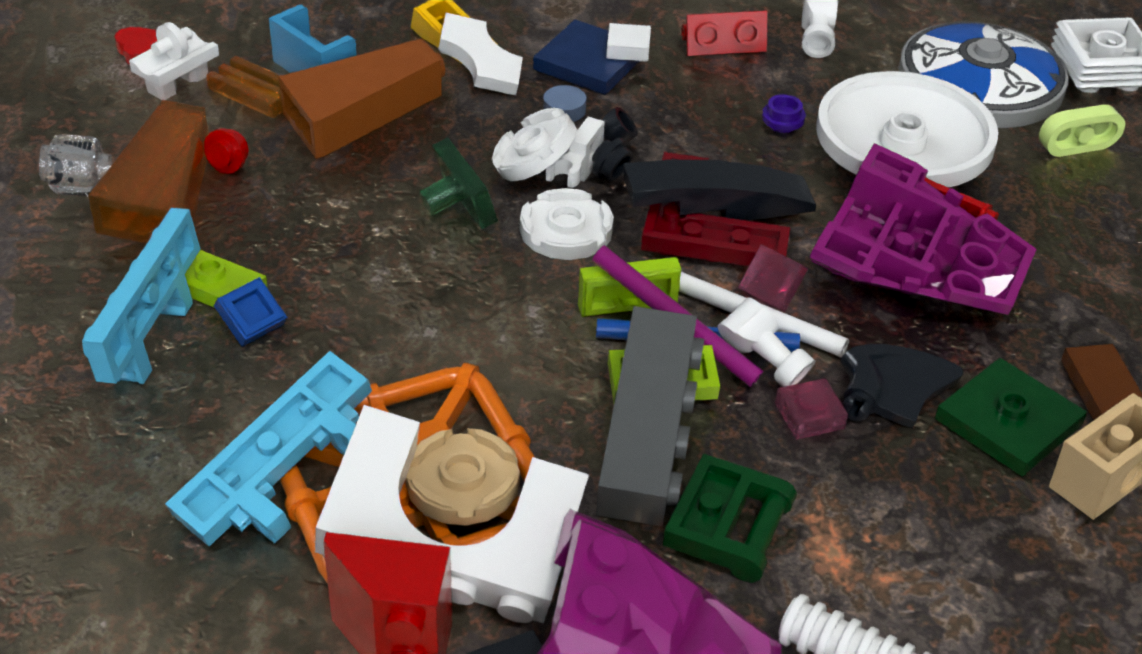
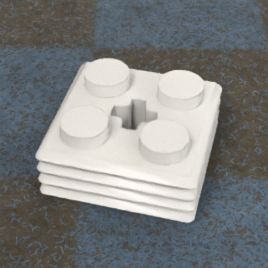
M1132 18L1061 20L1056 23L1059 28L1055 29L1057 35L1053 36L1055 42H1052L1051 46L1065 64L1067 72L1078 90L1086 93H1095L1100 88H1119L1124 91H1135L1142 86V31Z

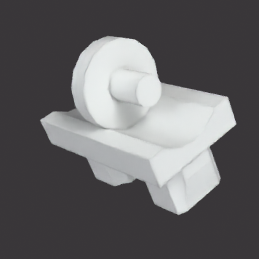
M166 22L158 26L156 30L157 42L151 45V49L129 60L131 72L144 78L148 93L160 100H166L176 94L175 79L178 77L188 82H199L208 77V61L219 56L218 44L202 41L190 28L184 27L179 29L175 24Z

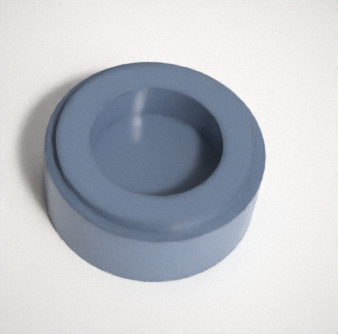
M568 85L555 86L544 93L543 109H562L575 122L586 113L587 97L577 87Z

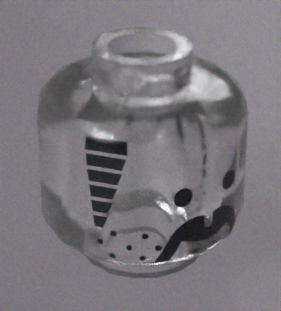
M58 134L52 138L49 145L43 144L39 157L40 179L48 183L53 193L93 196L100 190L102 181L110 182L113 168L112 155L104 153L103 146L97 137Z

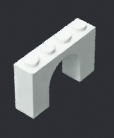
M364 405L316 525L315 552L322 554L325 558L323 541L326 532L451 547L453 603L470 605L476 602L497 609L501 616L514 622L529 623L534 620L544 623L562 567L554 564L564 517L569 509L578 512L589 474L532 457L514 515L498 534L486 541L473 545L456 546L440 543L425 536L411 524L402 509L399 499L417 449L420 422Z

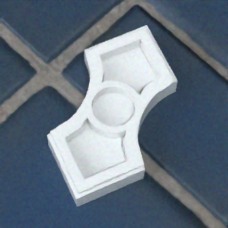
M446 13L438 48L440 53L454 57L463 63L472 74L474 87L516 95L523 57L509 53L499 47L489 36L486 21Z

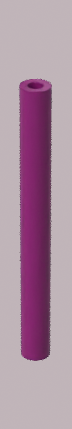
M605 245L595 253L592 261L650 308L692 315ZM697 319L694 337L704 339V345H712L715 359L749 387H752L762 375L763 370Z

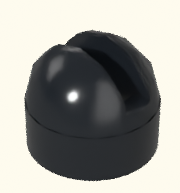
M620 107L614 108L602 119V121H605L603 141L610 140L612 142L617 138H622L628 143L638 135L633 120Z

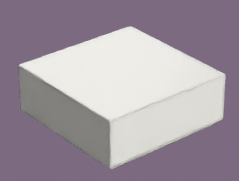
M610 23L606 58L648 61L651 26Z

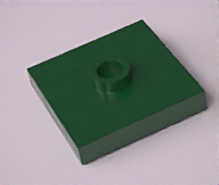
M998 358L938 405L935 419L1023 477L1083 425L1087 411L1004 359Z

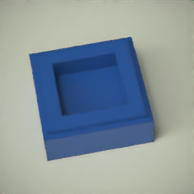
M260 277L218 298L214 304L215 309L241 347L281 327L288 318Z

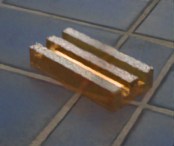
M234 56L230 59L231 66L223 63L218 67L219 74L211 71L206 75L209 90L272 118L282 113L279 74Z

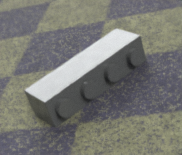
M637 306L633 307L598 485L596 516L663 527L666 505L677 507L683 473L673 472L672 468L674 458L685 460L690 427L680 425L682 413H693L697 382L689 381L687 378L689 369L700 370L704 339L694 337L697 316Z

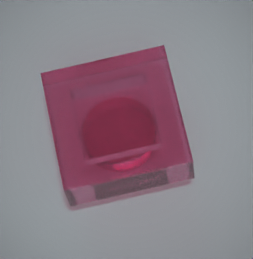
M761 244L738 288L785 312L808 268Z
M826 378L777 388L775 404L796 439L845 429L848 413Z

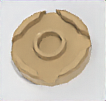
M467 428V434L459 433L454 435L453 429L439 431L422 440L417 445L406 476L407 491L411 502L424 515L441 523L466 526L486 522L506 511L517 497L520 481L518 459L515 451L501 437L482 429Z

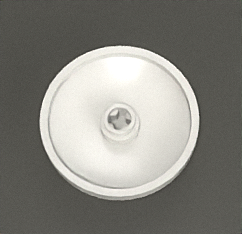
M885 71L866 73L838 83L823 97L816 123L817 136L823 149L835 162L857 175L861 164L875 143L917 162L928 170L926 177L929 180L948 188L968 182L980 175L991 163L998 140L996 121L989 109L979 99L964 89L944 80L910 72Z

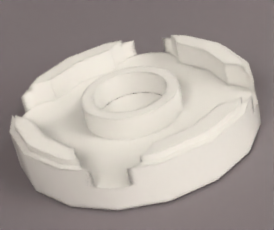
M549 108L533 113L520 122L523 128L515 135L510 130L502 136L495 146L491 160L503 179L518 181L539 174L554 164L568 150L575 139L577 128L569 115L565 114L562 109Z
M569 188L547 190L537 195V201L532 202L530 205L528 201L522 207L520 233L524 243L534 252L549 258L563 260L587 258L594 255L603 245L607 246L611 241L614 216L609 205L601 200L600 205L592 200V194L583 190Z

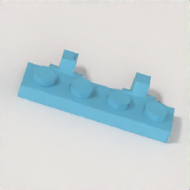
M170 208L160 225L153 230L150 240L137 259L131 263L129 271L115 292L109 296L107 304L93 325L86 330L82 340L83 352L89 360L96 382L116 384L117 381L123 380L144 384L152 372L143 342L144 338L160 314L186 316L191 308L193 300L185 273L199 253L200 245L190 209Z
M329 351L165 503L171 515L209 547L230 526L234 525L235 528L242 532L250 524L275 544L291 529V525L284 511L270 501L276 495L272 486L314 446L322 451L331 442L338 452L342 455L345 454L356 426L355 423L359 419V414L354 408L372 392L369 380Z

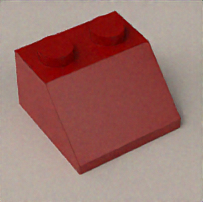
M326 532L323 543L331 620L359 654H446L452 629L451 547Z

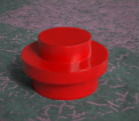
M219 128L210 132L204 141L206 159L217 171L231 174L241 169L245 164L249 148L246 139L238 131Z

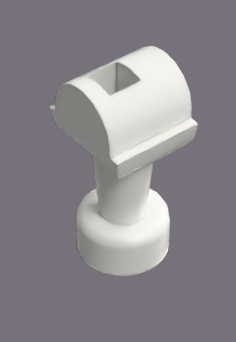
M804 0L801 27L805 31L802 36V48L810 57H826L835 48L834 29L838 0Z
M746 298L718 325V331L723 339L740 353L755 351L777 368L774 373V379L786 391H790L808 374L816 360L803 349H796L791 353L774 334L779 327L776 318L769 309L752 298Z

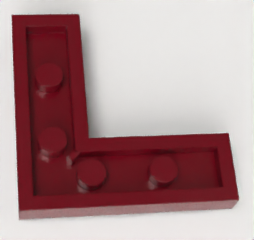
M664 152L662 160H709V158ZM675 202L653 204L649 207L642 233L641 250L657 252L663 255H676L703 259L709 262H723L761 270L769 269L784 272L791 227L698 213L680 216Z

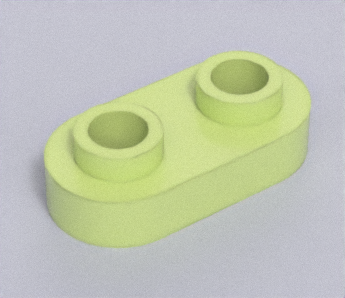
M1097 105L1060 111L1045 120L1039 131V141L1051 155L1056 157L1102 150L1112 146L1119 140L1125 130V120L1110 105Z

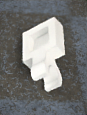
M592 117L586 118L576 131L575 139L568 150L554 164L546 168L547 181L551 182L558 174H567V187L574 188L580 181L584 182L593 171L595 164L592 161L593 154L603 143L605 121Z

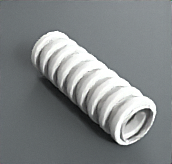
M800 594L791 601L783 616L778 632L779 642L782 645L789 646L791 643L797 645V652L801 654H806L808 651L814 654H917L915 653V645L906 643L902 647L897 644V637L893 635H888L886 638L880 637L878 628L871 626L868 630L861 628V620L853 618L848 622L844 620L843 612L835 610L831 614L826 611L827 606L822 602L811 605L809 604V596ZM926 651V652H924L923 654H932V653Z

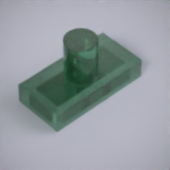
M447 137L433 144L432 148L443 179L419 190L422 201L429 213L434 215L461 201L481 229L497 222L498 219L487 187L451 140Z

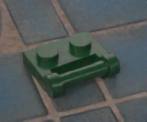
M703 453L664 530L663 546L729 568L736 578L744 582H757L761 579L768 564L765 554L782 515L790 512L797 497V491L786 480ZM748 497L759 500L762 506L744 544L729 538Z

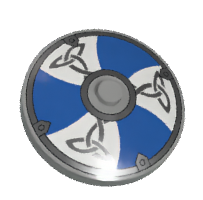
M981 22L943 23L919 31L905 43L898 72H910L938 78L964 89L979 99L989 109L998 128L1031 125L1054 114L1064 100L1069 80L1063 61L1044 43L1020 31Z

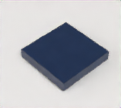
M574 20L533 57V69L606 95L639 61L606 58L609 31Z

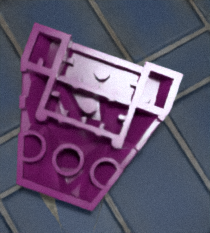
M874 143L861 164L848 196L833 222L829 221L816 242L809 257L811 262L855 283L859 282L912 295L930 296L937 300L1008 315L1015 303L1037 249L989 214L975 218L959 206L964 197L953 188L949 189L946 195L942 194L924 181L928 173L927 169L913 160Z
M569 509L565 515L554 559V564L565 568L550 636L537 654H781V643L626 531L572 509Z

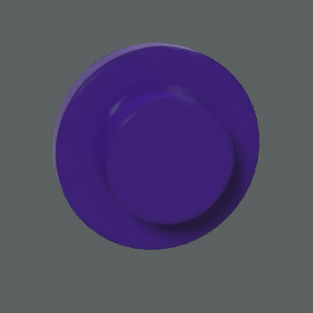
M779 94L771 97L762 111L763 122L779 133L792 132L802 127L805 123L806 113L803 109V104L792 95Z

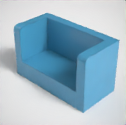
M301 4L269 18L273 61L290 73L357 55L356 40L349 35L327 45L310 35L308 8Z

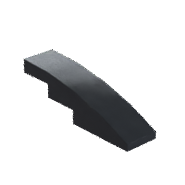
M681 159L623 163V178L633 207L675 202L680 216L720 210L722 217L746 221L816 211V202L803 176L765 166L720 160Z

